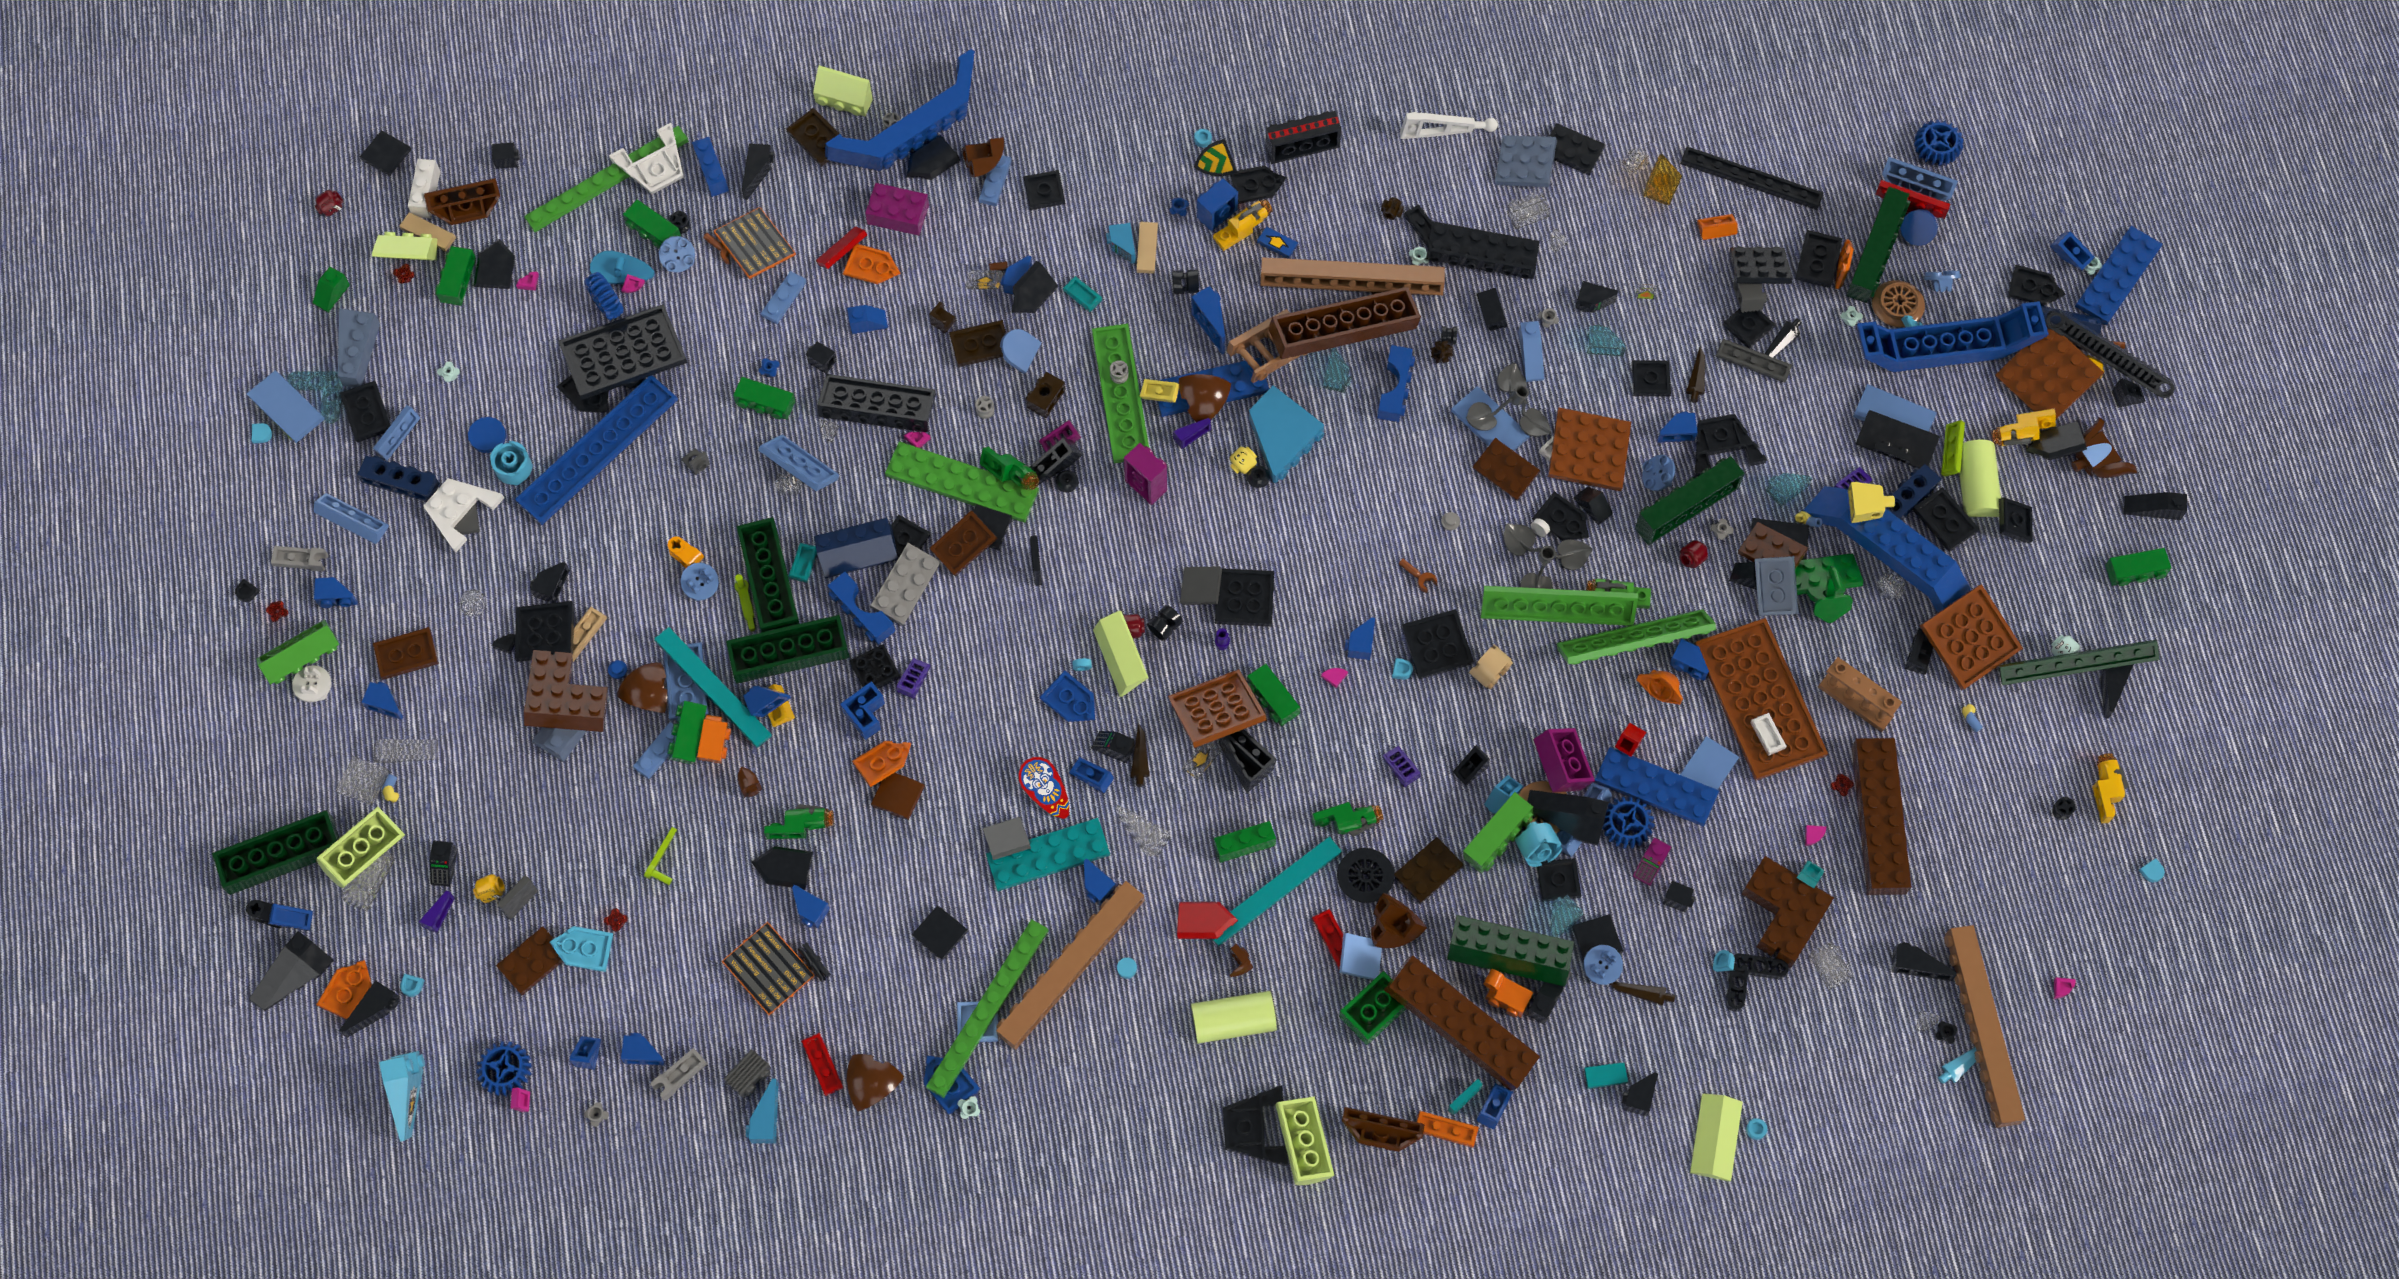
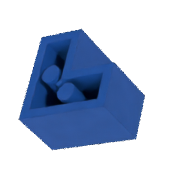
M871 681L840 705L842 712L864 740H867L881 730L879 721L873 715V712L883 706L885 701L881 692Z

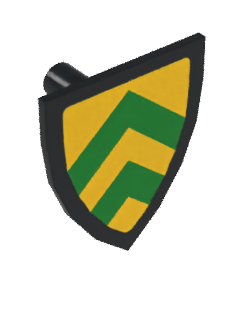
M1225 138L1209 144L1202 150L1194 165V168L1211 176H1227L1237 173Z

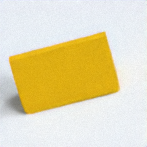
M773 684L768 687L785 693L781 685ZM788 701L768 714L773 727L795 718Z

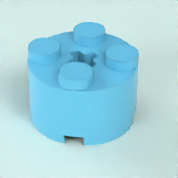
M509 441V443L498 444L490 455L491 466L497 478L503 483L518 486L529 477L532 471V461L525 447L518 442Z
M1531 822L1527 825V829L1515 838V842L1524 859L1532 867L1542 866L1540 862L1546 860L1548 863L1551 862L1562 851V844L1552 826L1548 823L1538 824L1537 822Z

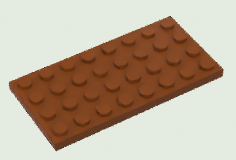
M1766 618L1694 643L1701 650L1709 670L1707 675L1755 781L1828 755ZM1767 713L1770 714L1787 746L1785 749L1769 756L1750 723L1752 719Z

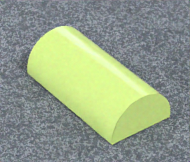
M1989 440L1964 442L1959 473L1963 510L1969 517H1999L2001 493L1995 444Z
M376 807L319 855L317 862L324 873L335 884L344 888L402 839L405 834L379 807Z
M1270 991L1191 1003L1197 1044L1277 1031L1274 1004Z
M1315 1097L1277 1102L1275 1106L1295 1185L1314 1184L1333 1177L1334 1171Z

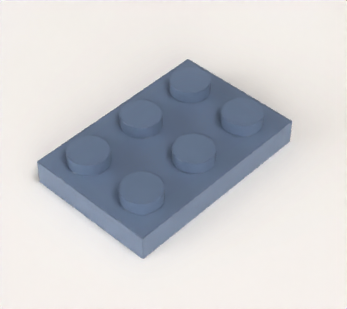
M1794 556L1756 558L1755 571L1759 616L1798 614Z

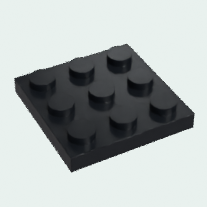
M1759 246L1754 248L1730 247L1729 255L1736 284H1792V274L1785 248H1763Z
M1222 568L1218 604L1215 605V624L1272 627L1274 571Z
M573 601L516 607L514 659L517 662L532 660L533 650L551 651V655H555V652L573 653Z
M1456 609L1401 625L1419 680L1474 664Z

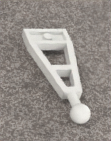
M1411 112L1406 113L1400 130V139L1472 132L1473 129H1485L1488 132H1493L1497 129L1498 123L1494 118H1487L1485 121H1475L1474 118ZM1424 122L1444 124L1443 127L1422 129Z

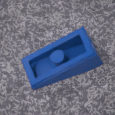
M1081 757L1078 758L1069 774L1102 793L1106 792L1114 779L1110 771Z
M1495 1083L1477 1117V1122L1494 1130L1513 1092Z

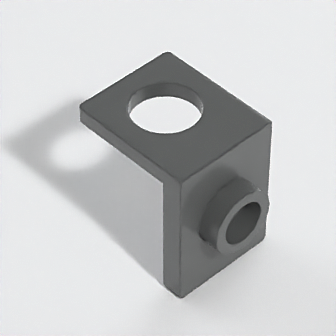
M696 448L682 458L684 464L695 475L710 465L705 451L700 453ZM692 456H697V457H695L692 461L689 462V459H690Z

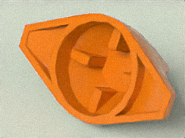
M1652 670L1650 674L1638 675L1636 680L1655 699L1678 705L1682 703L1683 697L1679 691L1680 682L1672 673Z

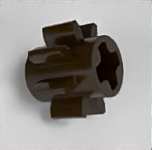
M1391 197L1389 201L1384 199L1381 211L1385 218L1394 220L1396 216L1398 218L1401 217L1404 206H1402V202L1399 199Z
M1448 341L1435 342L1436 347L1430 348L1431 358L1435 359L1436 363L1449 362L1448 357L1454 356L1452 354L1453 346H1450Z

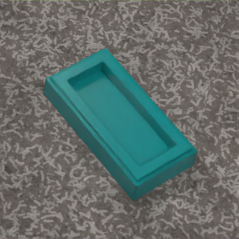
M1076 276L1063 287V291L1089 312L1102 301V297Z
M804 543L799 544L789 573V579L808 583L817 556L816 546Z
M1807 861L1797 878L1815 888L1824 873V869L1811 861Z
M1624 1062L1584 1068L1587 1089L1628 1083Z
M1476 1079L1449 1105L1447 1111L1452 1116L1455 1115L1481 1090L1483 1083Z

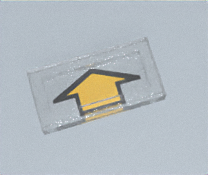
M970 270L965 287L967 289H998L1003 273L1001 270Z
M1213 742L1199 746L1182 766V769L1198 780L1220 754L1221 748Z

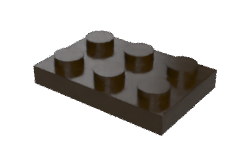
M814 108L786 128L787 133L821 167L829 161L825 156V143L840 134Z
M1003 320L949 332L958 367L1004 356L1000 347L1001 340L1006 334Z
M1436 837L1394 873V877L1421 905L1460 871L1464 864Z

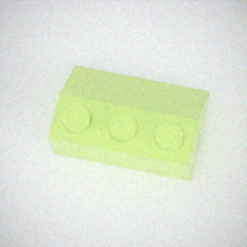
M820 65L818 66L813 92L815 102L822 106L827 105L839 111L844 110L851 112L853 115L865 117L873 100L870 81Z
M384 232V235L377 236L372 256L437 261V238H432V234H420V237H413L414 233H402V236H395V232Z

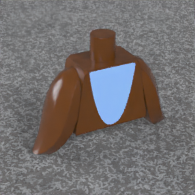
M2098 417L2096 422L2083 434L2087 450L2075 454L2077 460L2071 463L2073 470L2078 472L2085 469L2089 476L2096 475L2100 478L2137 474L2135 465L2121 462L2122 459L2103 431H2101L2104 427V420Z

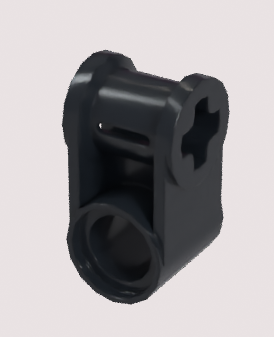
M252 900L247 904L246 912L253 921L274 928H282V926L268 924L272 907L271 903Z

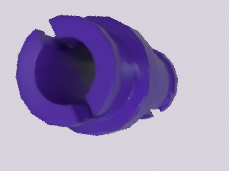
M1221 628L1216 632L1215 645L1219 650H1226L1230 644L1229 633H1227L1226 629Z

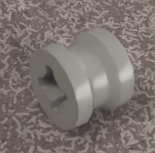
M890 112L883 117L884 130L901 120L898 114Z
M1115 361L1110 366V378L1114 383L1122 384L1128 379V366L1123 361Z
M981 396L976 400L977 415L982 419L992 417L995 410L993 400L988 396Z

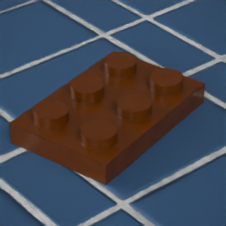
M1494 438L1473 466L1475 471L1517 501L1540 473L1537 467L1497 438Z
M971 510L929 549L956 577L997 540V537Z
M1757 522L1739 548L1738 554L1755 562L1756 558L1794 556L1796 569L1807 553L1808 547Z
M430 627L373 643L382 680L439 664Z
M543 926L496 965L522 996L563 962L550 944V941L554 938Z

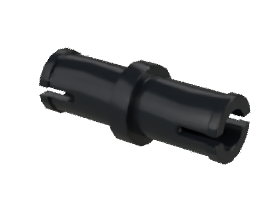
M809 943L803 944L804 948H798V952L807 962V967L814 971L820 982L826 980V976L827 978L830 977L831 973L821 962V957L817 956L809 946Z

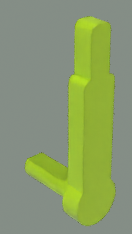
M737 574L735 576V590L739 594L744 618L747 620L749 630L752 632L756 628L753 620L755 616L748 591L749 584L743 579L741 574Z
M671 827L648 866L644 877L648 879L654 877L669 886L672 883V878L655 869L675 836L676 828Z

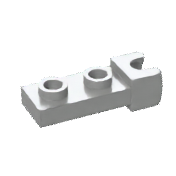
M274 546L271 565L323 572L326 569L319 560L327 559L328 553L322 548L307 549Z
M692 1048L667 1071L655 1078L650 1085L654 1090L662 1086L665 1087L660 1096L666 1101L682 1085L704 1068L707 1062L695 1048Z

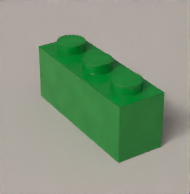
M638 199L623 213L625 225L631 230L635 229L638 231L643 239L652 241L653 245L658 249L664 240L669 237L681 236L678 227Z
M451 246L450 251L447 252L445 267L440 272V283L435 288V294L441 303L462 306L476 261L472 249Z
M741 377L733 395L735 403L739 407H748L760 414L767 413L776 419L788 420L796 402L792 392L745 377Z
M2165 548L2112 557L2105 564L2112 586H2125L2135 581L2142 583L2151 578L2162 579L2172 569Z
M1266 663L1247 676V683L1250 689L1258 696L1260 705L1269 710V715L1275 723L1278 722L1282 727L1300 714V706Z
M685 700L680 705H677L675 716H678L677 723L673 724L671 735H674L667 749V754H670L669 760L691 765L695 763L707 709L706 705Z
M1270 821L1214 838V848L1219 863L1276 846V836Z

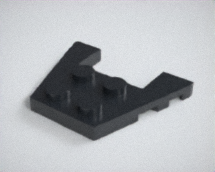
M1735 414L1698 421L1695 477L1700 476V473L1706 468H1712L1708 456L1744 449L1749 466L1766 463L1765 455H1762L1758 450L1757 444L1748 436L1747 430Z
M1282 1085L1223 1107L1225 1150L1284 1166L1288 1165L1286 1146L1266 1147L1264 1136L1263 1106H1275L1277 1102L1283 1101Z

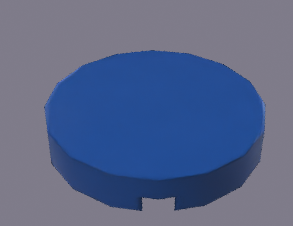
M1923 209L1909 212L1904 217L1901 225V233L1904 239L1916 246L1926 245L1931 242L1938 231V223L1935 216Z
M483 417L476 420L470 426L468 440L477 451L490 453L498 444L505 443L506 430L498 419Z

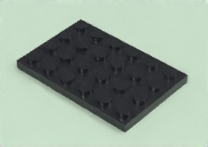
M664 304L558 341L581 400L688 363Z

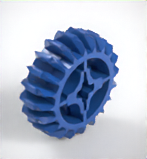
M1939 119L1935 123L1932 120L1928 124L1924 123L1914 137L1916 153H1920V158H1925V163L1931 161L1932 165L1937 163L1941 166L1944 163L1947 166L1949 162L1953 163L1960 156L1964 139L1961 138L1962 133L1957 132L1958 127L1953 128L1952 123L1946 124V120L1940 123Z
M592 273L584 279V285L604 317L612 320L623 313V306L617 294L601 273Z
M1623 796L1620 801L1614 799L1613 804H1608L1602 829L1606 830L1604 832L1605 836L1610 835L1609 842L1616 840V847L1620 843L1623 844L1624 849L1627 848L1628 844L1633 849L1635 843L1640 847L1642 846V841L1647 842L1648 836L1652 835L1651 829H1654L1655 826L1652 823L1654 816H1649L1652 812L1651 809L1645 810L1646 803L1639 804L1640 799L1633 802L1631 796L1626 801ZM1621 810H1630L1628 813L1625 814L1621 812L1617 813ZM1635 813L1639 815L1643 825L1635 818ZM1631 817L1629 825L1624 829L1625 822ZM1613 821L1619 825L1620 832L1614 827ZM1628 832H1639L1636 835H1626Z
M501 1041L500 1047L493 1043V1050L486 1048L485 1050L488 1054H480L483 1061L477 1062V1065L481 1067L476 1070V1073L480 1075L477 1079L479 1082H483L481 1086L484 1089L488 1088L487 1091L489 1093L495 1091V1095L499 1096L502 1092L504 1096H508L509 1090L512 1092V1088L518 1087L523 1089L521 1083H528L525 1076H531V1072L527 1070L532 1068V1064L528 1063L531 1058L529 1055H526L527 1051L521 1049L519 1044L514 1046L509 1041L506 1046L505 1042ZM502 1055L499 1061L493 1062L497 1057ZM512 1055L518 1057L519 1068L512 1065ZM489 1069L497 1072V1082L491 1081ZM510 1076H515L512 1080L507 1082V1079Z

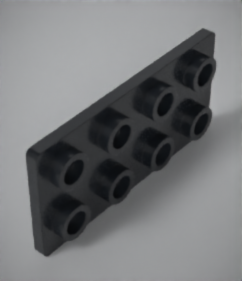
M1869 410L1855 444L1913 467L1921 468L1924 464L1929 466L1940 436Z

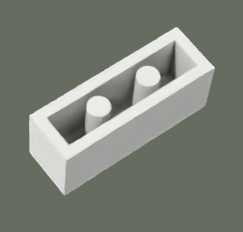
M417 159L408 208L412 214L421 218H431L432 215L428 212L424 193L437 191L440 169L436 160Z

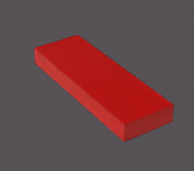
M855 226L822 254L816 262L819 266L829 269L864 239L867 233L864 229Z
M1328 909L1313 916L1312 921L1340 971L1343 933L1331 910Z
M817 1033L802 1040L801 1042L824 1095L827 1096L843 1089L844 1087L821 1034Z

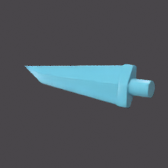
M1976 1047L1943 1065L1942 1068L1945 1073L1938 1077L1939 1081L1944 1084L1951 1079L1956 1083L1976 1062Z

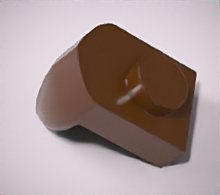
M741 767L738 772L739 787L744 798L753 797L762 790L757 776L751 770Z
M1238 944L1232 946L1230 954L1239 964V967L1229 976L1236 977L1247 973L1253 969V966L1248 959L1249 954L1244 947L1240 948Z

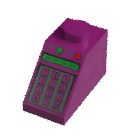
M1654 837L1633 877L1650 886L1669 854L1671 846Z

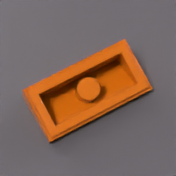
M1732 214L1697 220L1703 240L1737 234L1738 223Z

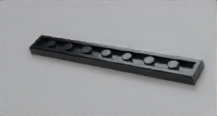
M1686 147L1680 164L1815 210H1818L1824 193L1690 147Z

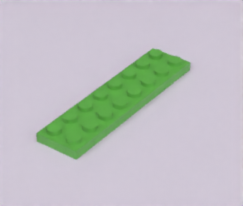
M1128 324L1092 328L1114 464L1124 462V457L1139 443L1144 447H1149ZM1115 361H1123L1128 366V379L1122 384L1114 383L1110 378V366Z
M902 442L898 443L885 472L886 477L973 506L977 504L1010 514L1012 519L1026 523L1039 492L1038 487L1023 488L1012 480L1002 482L987 470Z
M1484 586L1481 618L1632 626L1635 620L1638 593Z
M1701 609L1557 643V650L1568 664L1576 665L1585 660H1597L1600 657L1607 655L1615 656L1624 651L1632 652L1641 647H1653L1655 644L1662 642L1670 643L1675 639H1688L1692 635L1708 634L1710 631L1716 630V623Z

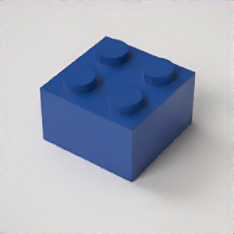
M1224 178L1219 182L1213 183L1206 193H1201L1197 198V219L1211 232L1238 210V191Z

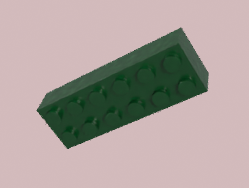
M1888 187L1846 294L1847 297L1864 303L1868 302L1869 297L1873 299L1911 202L1907 200L1909 193Z
M1732 456L1727 459H1720L1713 468H1706L1697 478H1690L1681 488H1674L1670 495L1662 496L1655 501L1654 505L1641 509L1635 526L1636 531L1649 546L1739 489L1745 474Z
M774 517L736 526L761 631L766 632L800 624Z
M840 615L726 641L736 684L850 658Z
M325 810L213 852L212 855L222 888L229 895L316 863L317 857L340 839L332 815Z
M1456 915L1447 960L1565 986L1570 971L1574 941Z

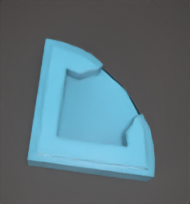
M1909 315L1901 318L1905 327L1923 325L1921 322L1918 323L1912 319L1913 317Z

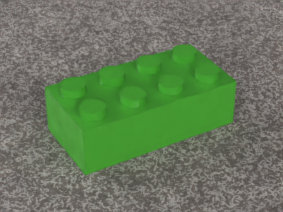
M324 619L256 658L257 665L270 685L272 683L279 684L286 679V675L291 672L292 674L298 673L303 669V665L317 662L320 659L319 656L324 653L330 654L337 650L336 646L340 644Z
M1514 792L1463 850V859L1481 874L1485 870L1488 872L1495 864L1493 862L1497 856L1501 857L1508 849L1506 847L1510 841L1514 842L1515 838L1520 835L1519 831L1523 826L1526 828L1532 822V816L1534 815L1533 806Z

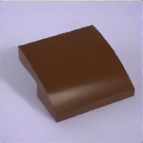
M893 773L882 780L871 805L876 809L890 812L893 816L909 820L925 785L909 777Z

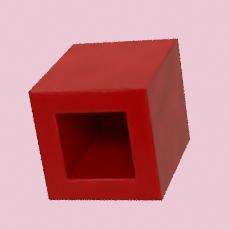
M1629 723L1618 739L1615 748L1632 757L1647 732Z

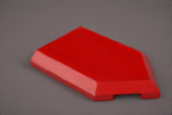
M1179 902L1177 938L1218 939L1238 919L1220 902Z

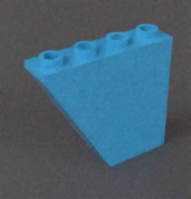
M1274 385L1249 410V421L1272 482L1275 484L1279 480H1283L1288 474V470L1299 463L1300 457L1303 454H1308L1314 442H1319L1324 436V424Z

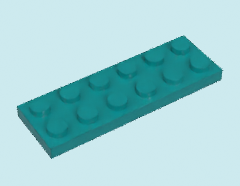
M1098 818L1029 839L1030 849L993 860L990 852L986 853L997 891L1082 865L1086 858L1092 862L1110 856V851Z

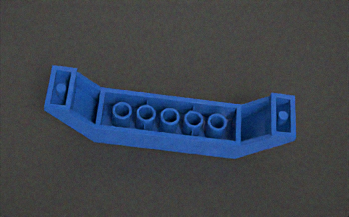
M970 49L958 57L956 67L958 75L955 85L869 141L845 138L841 134L837 135L825 143V156L827 160L881 171L884 168L888 169L896 160L904 159L911 150H917L925 141L934 139L940 131H946L954 122L962 121L966 117L975 51Z
M2040 301L2022 303L2021 306L1996 317L1897 329H1887L1877 325L1876 321L1857 324L1864 358L1891 372L1998 360L2048 336Z
M1824 486L1803 510L1813 517L1821 518L1822 524L1838 528L1928 596L1937 612H1940L1971 590L1954 559L1886 508L1881 518L1851 523L1848 489Z

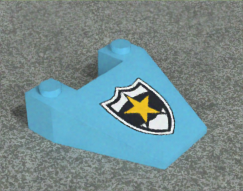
M419 1051L391 1057V1059L379 1062L384 1087L400 1142L412 1137L423 1074L422 1067L425 1066L424 1057L422 1054H419Z

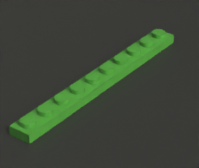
M679 126L673 128L677 148L689 142ZM660 137L628 156L632 163H635L665 147ZM613 163L524 216L525 220L533 231L537 232L630 176Z
M1031 919L926 1085L928 1090L942 1098L946 1096L1049 932L1047 927Z

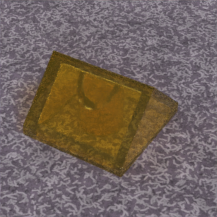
M1659 154L1646 183L1643 196L1665 205H1670L1682 175L1663 154Z

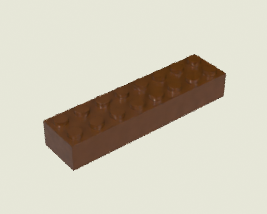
M1404 287L1274 316L1271 319L1268 330L1282 360L1414 330L1417 328L1421 316L1409 288Z
M1856 738L1851 749L1867 895H1906L1912 887L1895 738Z
M1413 955L1406 959L1384 989L1385 992L1510 1091L1520 1086L1540 1058L1537 1053Z

